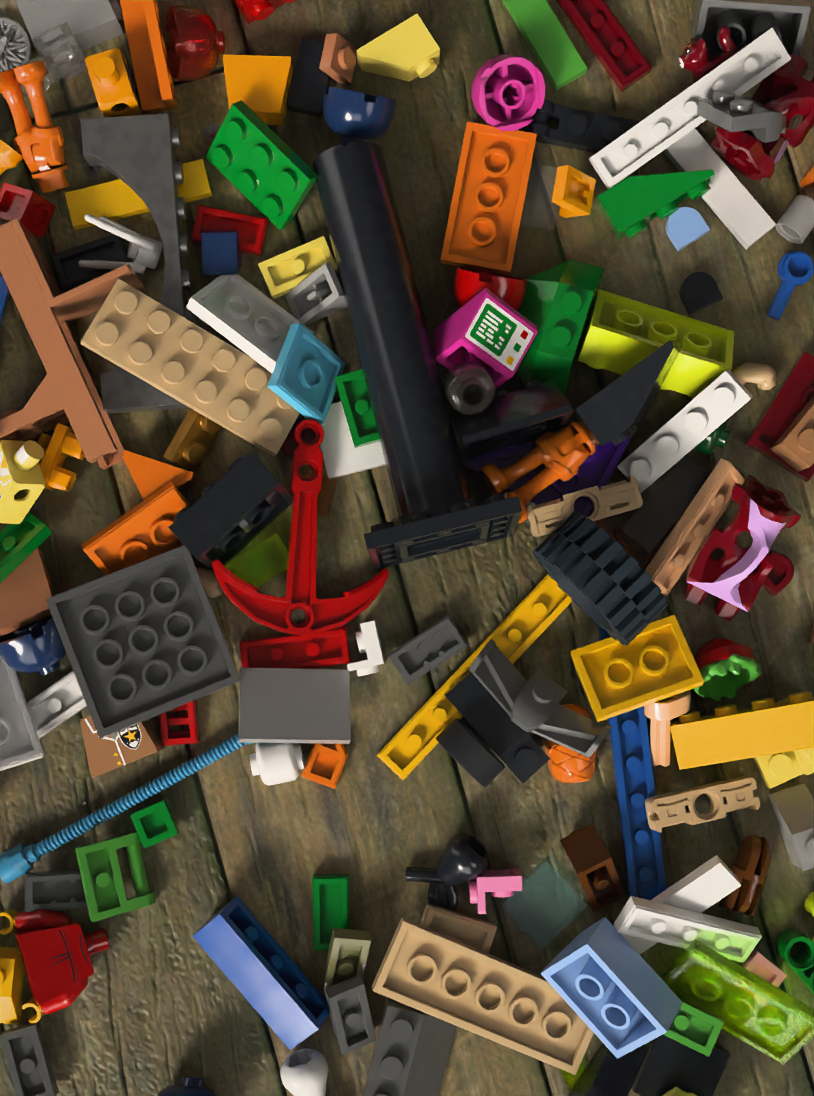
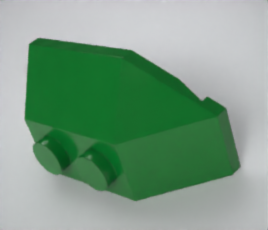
M569 259L526 278L525 295L517 311L538 327V332L516 370L523 385L537 379H542L543 383L554 380L562 393L566 395L605 268Z

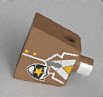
M91 715L80 719L92 778L164 749L161 740L148 720L104 738H99Z

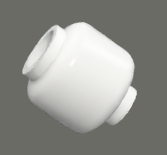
M256 743V753L249 754L253 776L260 775L265 785L270 786L294 781L299 776V770L305 769L300 743Z

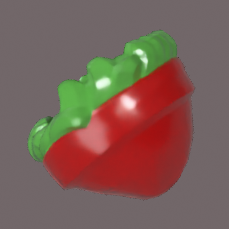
M714 638L703 644L696 653L695 662L704 682L702 686L694 688V691L705 699H712L715 702L720 701L721 697H727L729 700H732L738 689L744 684L756 680L761 675V666L750 647L726 638Z

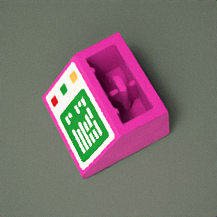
M485 288L434 329V357L436 361L487 396L513 377L536 336L538 327L489 289Z

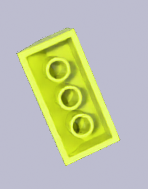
M599 289L581 344L578 361L586 363L592 368L605 369L622 376L668 341L680 340L683 347L660 389L676 391L694 399L727 369L732 370L735 331Z

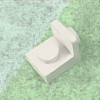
M376 620L361 623V631L355 632L360 654L366 652L368 658L347 664L348 672L357 670L358 677L379 672L378 665L385 663Z

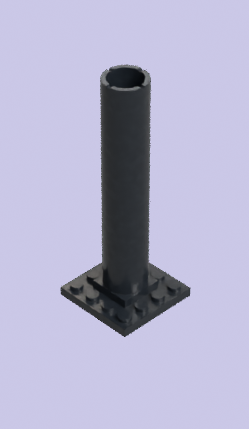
M371 141L349 142L347 146L340 144L331 147L314 160L313 171L319 175L316 179V184L401 523L398 526H394L393 522L379 523L370 527V533L364 534L374 570H379L513 537L522 513L518 496L508 498L507 493L497 494L486 498L485 504L476 506L475 498L471 497L382 149L378 144Z

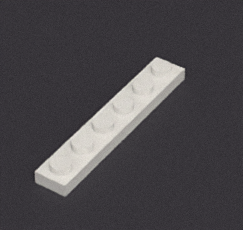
M771 28L591 156L589 161L607 189L616 185L707 120L698 115V100L713 98V93L723 91L733 92L735 95L741 96L790 61L791 57L774 29Z

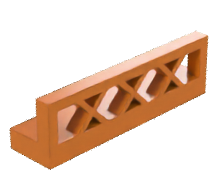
M120 0L142 112L148 114L179 108L158 1Z

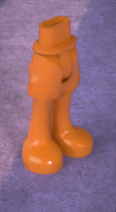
M44 60L0 72V93L6 99L13 116L17 137L14 138L15 148L23 157L32 173L36 172L31 175L32 178H38L42 192L47 193L68 187L69 183L64 170L68 169V165L65 163V140L61 127L53 124L49 113L43 84L47 74V67ZM21 84H23L27 90L34 112L36 126L33 125L30 114L28 112L23 97Z
M583 420L578 424L573 421L569 423V426L554 432L546 431L535 440L536 447L507 467L498 468L492 463H486L479 469L491 493L497 495L503 493L510 485L541 464L545 465V468L531 480L507 494L508 498L516 496L519 498L522 513L518 524L527 520V506L539 492L558 479L562 481L571 479L578 473L579 467L588 456L596 452L595 447L600 443Z

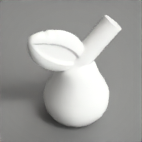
M310 1048L300 1049L290 1054L283 1061L280 1070L281 1080L284 1087L294 1096L326 1095V1081L329 1070L325 1056L321 1052Z

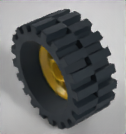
M573 511L533 550V555L539 564L557 582L562 591L567 593L571 600L584 610L585 614L593 619L599 627L607 631L615 640L617 639L623 645L627 646L668 606L667 599L661 593V589L651 581L650 575L639 567V563L632 556H629L617 541H613L605 530L599 529L591 519H586L579 512Z

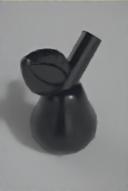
M467 833L455 834L445 844L436 868L406 867V882L430 883L428 889L429 904L456 911L458 893L455 885L477 879L478 876H481L488 869V853L481 842L474 836Z

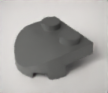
M723 91L713 93V98L698 100V115L730 132L743 131L764 143L776 141L780 138L781 133L785 134L786 116L748 97Z

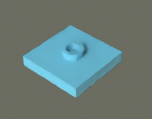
M301 323L291 324L267 387L308 420H315L319 424H324L337 389L334 377L342 375L346 362Z

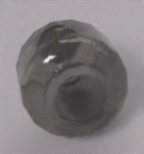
M470 361L457 363L450 368L445 376L443 385L445 396L453 408L460 413L478 414L487 409L492 403L495 395L494 381L480 364Z

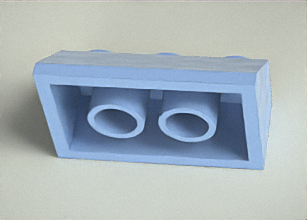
M605 917L583 930L541 972V975L617 1059L668 1032L683 1003L620 933H617L615 927Z

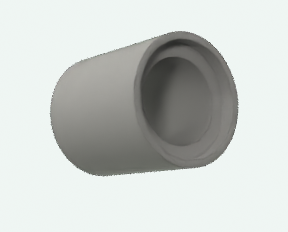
M797 195L775 226L782 237L795 244H802L814 228L813 199L804 195Z

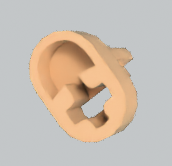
M690 690L644 706L645 716L651 719L650 752L653 766L662 765L666 767L670 765L671 719L690 711Z

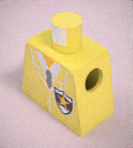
M0 440V523L20 524L45 488V480L39 465V461L44 456V450L35 441Z

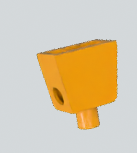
M223 54L229 110L233 103L242 100L266 125H282L286 115V103L294 73L291 56Z

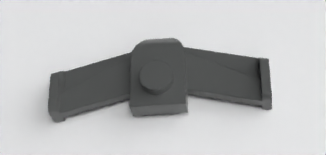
M491 638L469 668L473 675L507 712L511 721L524 731L535 733L590 758L612 726L609 724L604 725L559 705L568 692L538 669L531 679L527 681L495 645L496 643Z

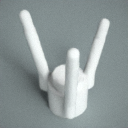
M91 214L85 215L86 221L130 241L127 257L132 258L133 262L80 260L78 263L80 267L115 270L129 264L135 272L144 274L146 267L156 268L162 250L161 241L141 235L104 216L97 218Z

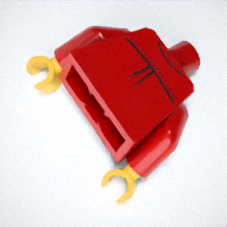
M10 909L0 913V917L5 916L10 921V927L0 929V934L5 935L18 929L20 930L14 932L33 994L22 1006V1009L33 1007L37 1011L28 1020L29 1023L35 1024L45 1014H51L71 1006L88 985V977L94 974L90 956L110 948L104 928L102 927L83 935L79 922L71 920L65 913L46 909L33 912H19L15 909Z

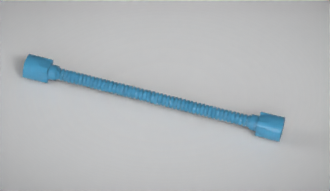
M235 734V737L231 736V739L224 740L223 744L219 743L211 747L210 750L208 749L206 752L198 754V757L191 758L190 761H186V764L182 763L177 768L175 767L173 770L165 772V775L162 774L161 777L158 776L157 779L145 783L144 786L136 788L132 793L129 792L128 795L125 794L124 797L112 801L107 806L96 810L95 813L92 812L90 815L79 819L78 822L70 824L66 829L63 828L57 833L46 837L45 840L43 839L41 842H37V844H30L26 847L23 843H20L0 854V878L7 884L23 876L26 872L33 870V863L40 860L42 855L53 851L54 848L56 849L71 841V839L73 840L75 837L82 835L83 832L86 833L87 830L99 826L104 821L111 819L112 816L115 817L116 814L119 815L121 812L132 808L133 805L141 803L145 798L148 799L149 796L152 797L154 794L165 790L166 787L174 785L178 780L181 781L182 778H186V775L190 776L198 772L199 769L207 767L211 762L214 763L215 760H219V757L227 756L232 751L234 752L236 749L243 747L244 744L251 745L253 743L238 742V734Z

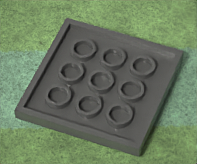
M185 545L46 599L99 738L109 736L241 681L190 552Z

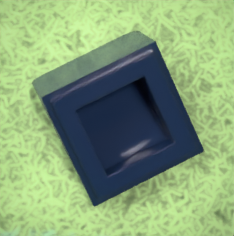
M238 230L202 231L203 275L237 274L243 264Z

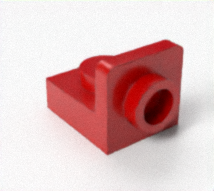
M3 182L0 189V221L7 223L17 218L34 236L42 238L54 214L55 205L34 191Z

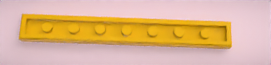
M547 574L377 753V756L404 780L439 743L436 737L455 718L458 720L462 719L463 715L444 693L470 671V666L490 639L494 640L498 649L513 664L572 602L570 596L563 592L557 582Z

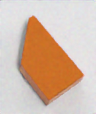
M313 743L301 776L335 789L348 756L345 745Z

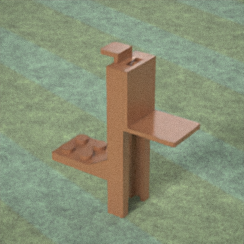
M17 218L0 225V272L47 372V375L22 410L11 409L0 414V440L33 441L40 438L41 433L49 434L53 432L57 423L65 426L71 424L88 462L94 463L97 461L99 467L105 470L124 461L122 455L126 448L110 414L103 410L102 396L69 324L100 310L118 278L139 291L145 289L143 282L132 267L126 264L62 294L35 236Z

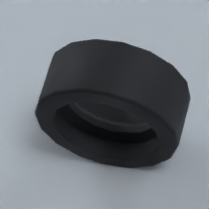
M457 718L436 737L439 744L483 787H487L505 768V765Z

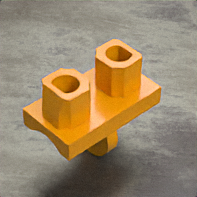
M57 423L52 437L44 433L40 435L38 444L43 448L44 456L39 461V465L45 480V489L52 491L55 488L71 491L77 474L62 468L67 455L82 461L85 455L73 429Z

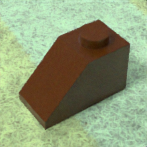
M593 824L583 829H577L571 832L569 836L560 840L593 912L626 896L612 858Z

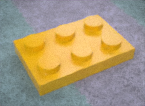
M675 614L649 623L627 646L621 644L617 639L609 637L571 651L572 661L597 722L702 686L704 682Z

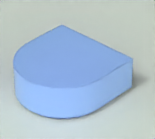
M680 207L669 216L665 226L666 234L677 251L704 236L710 230L700 213L691 207Z

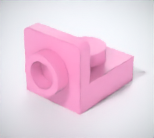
M519 868L487 869L481 876L477 877L476 881H469L470 904L477 905L478 914H486L485 892H492L494 897H511L514 895V891H522V875Z

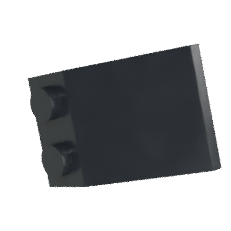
M680 340L668 341L576 408V411L601 446L611 441L614 446H617L639 431L636 424L645 418L683 345Z

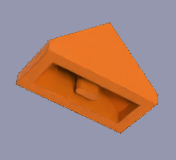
M124 450L122 455L143 500L170 481L175 484L179 491L197 484L199 476L193 472Z

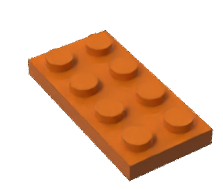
M467 122L440 259L442 264L511 275L537 138L536 133L519 130L502 131L494 126Z

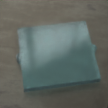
M546 860L522 882V891H514L513 896L506 897L500 903V906L517 923V929L519 931L524 930L541 950L588 905L571 888L570 880L567 878L563 879Z

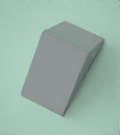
M331 262L324 263L285 295L293 316L305 326L347 308L345 294Z

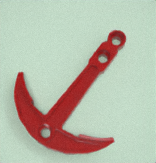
M304 420L295 427L293 433L294 441L298 447L292 452L290 489L293 492V505L284 595L276 597L258 593L259 588L235 576L218 559L211 562L223 592L236 607L257 623L283 633L297 635L317 634L345 625L371 605L385 585L390 573L386 568H383L362 584L342 591V597L323 599L316 597L317 499L321 491L323 452L319 445L324 439V430L317 421ZM304 429H309L313 432L314 438L311 442H305L302 439L301 433ZM302 465H308L311 468L312 474L309 478H303L300 475L299 469ZM297 609L302 610L304 613V619L300 623H294L291 618L293 611Z

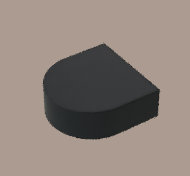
M704 272L690 274L680 286V298L688 316L723 299L714 278Z

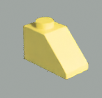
M418 13L356 50L357 64L361 71L409 82L418 76L419 78H425L434 72L440 58V48Z

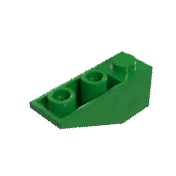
M711 169L630 176L597 196V205L618 240L625 236L632 239L648 228L646 223L657 216L660 220H663L679 209L677 204L690 197L694 201L706 194L711 189L709 184L712 183L715 173Z

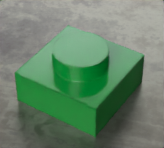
M167 799L130 814L144 849L180 833Z

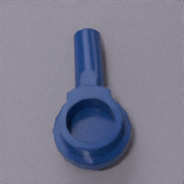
M790 251L782 256L778 263V276L782 282L767 312V316L772 319L780 320L794 288L808 282L813 275V261L803 251Z

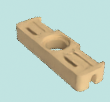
M629 476L627 481L623 480L600 487V491L597 485L563 495L561 499L535 505L533 510L532 506L529 505L527 507V519L530 521L532 535L540 537L551 534L574 511V502L579 497H587L592 501L594 505L593 513L585 517L592 521L638 509L642 506L643 501L636 478Z
M740 776L649 797L645 800L649 827L651 830L662 832L663 827L680 823L696 825L725 818L727 812L744 808L758 810L760 808V800L758 796L753 795L752 791L757 789L756 781L751 777ZM705 793L710 799V807L706 813L699 814L695 808V801L699 795Z

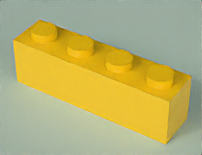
M804 691L790 694V701L775 703L774 698H765L752 701V708L737 710L736 704L714 708L715 714L700 716V711H692L678 716L679 721H674L670 729L679 770L813 748L814 697L812 692Z

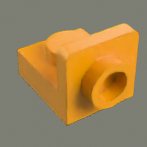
M570 165L557 167L552 202L560 206L559 215L564 218L590 215L596 180Z

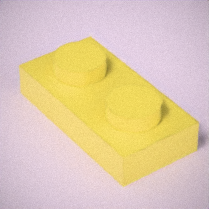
M324 236L258 263L273 299L290 292L324 263L331 262L335 273L338 272L337 265Z

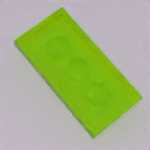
M696 939L660 977L678 998L723 1019V1030L783 1065L814 1037L813 1008Z

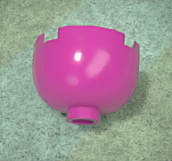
M499 54L488 59L478 69L472 82L471 98L475 110L486 123L502 131H516L527 126L533 120L531 117L535 114L537 108L541 109L544 103L546 86L542 73L532 62L518 55Z

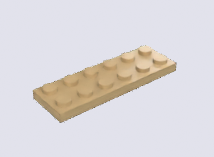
M119 278L80 343L272 456L277 455L300 414L267 387L272 373L258 364L257 361Z
M403 917L399 922L371 986L372 990L378 994L574 1075L577 1074L594 1034L543 976Z

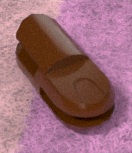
M748 835L743 839L735 862L730 867V870L738 877L741 886L721 899L718 903L719 907L731 909L742 914L745 913L748 916H755L767 880L766 874L773 853L772 845L767 838L759 837L758 835Z

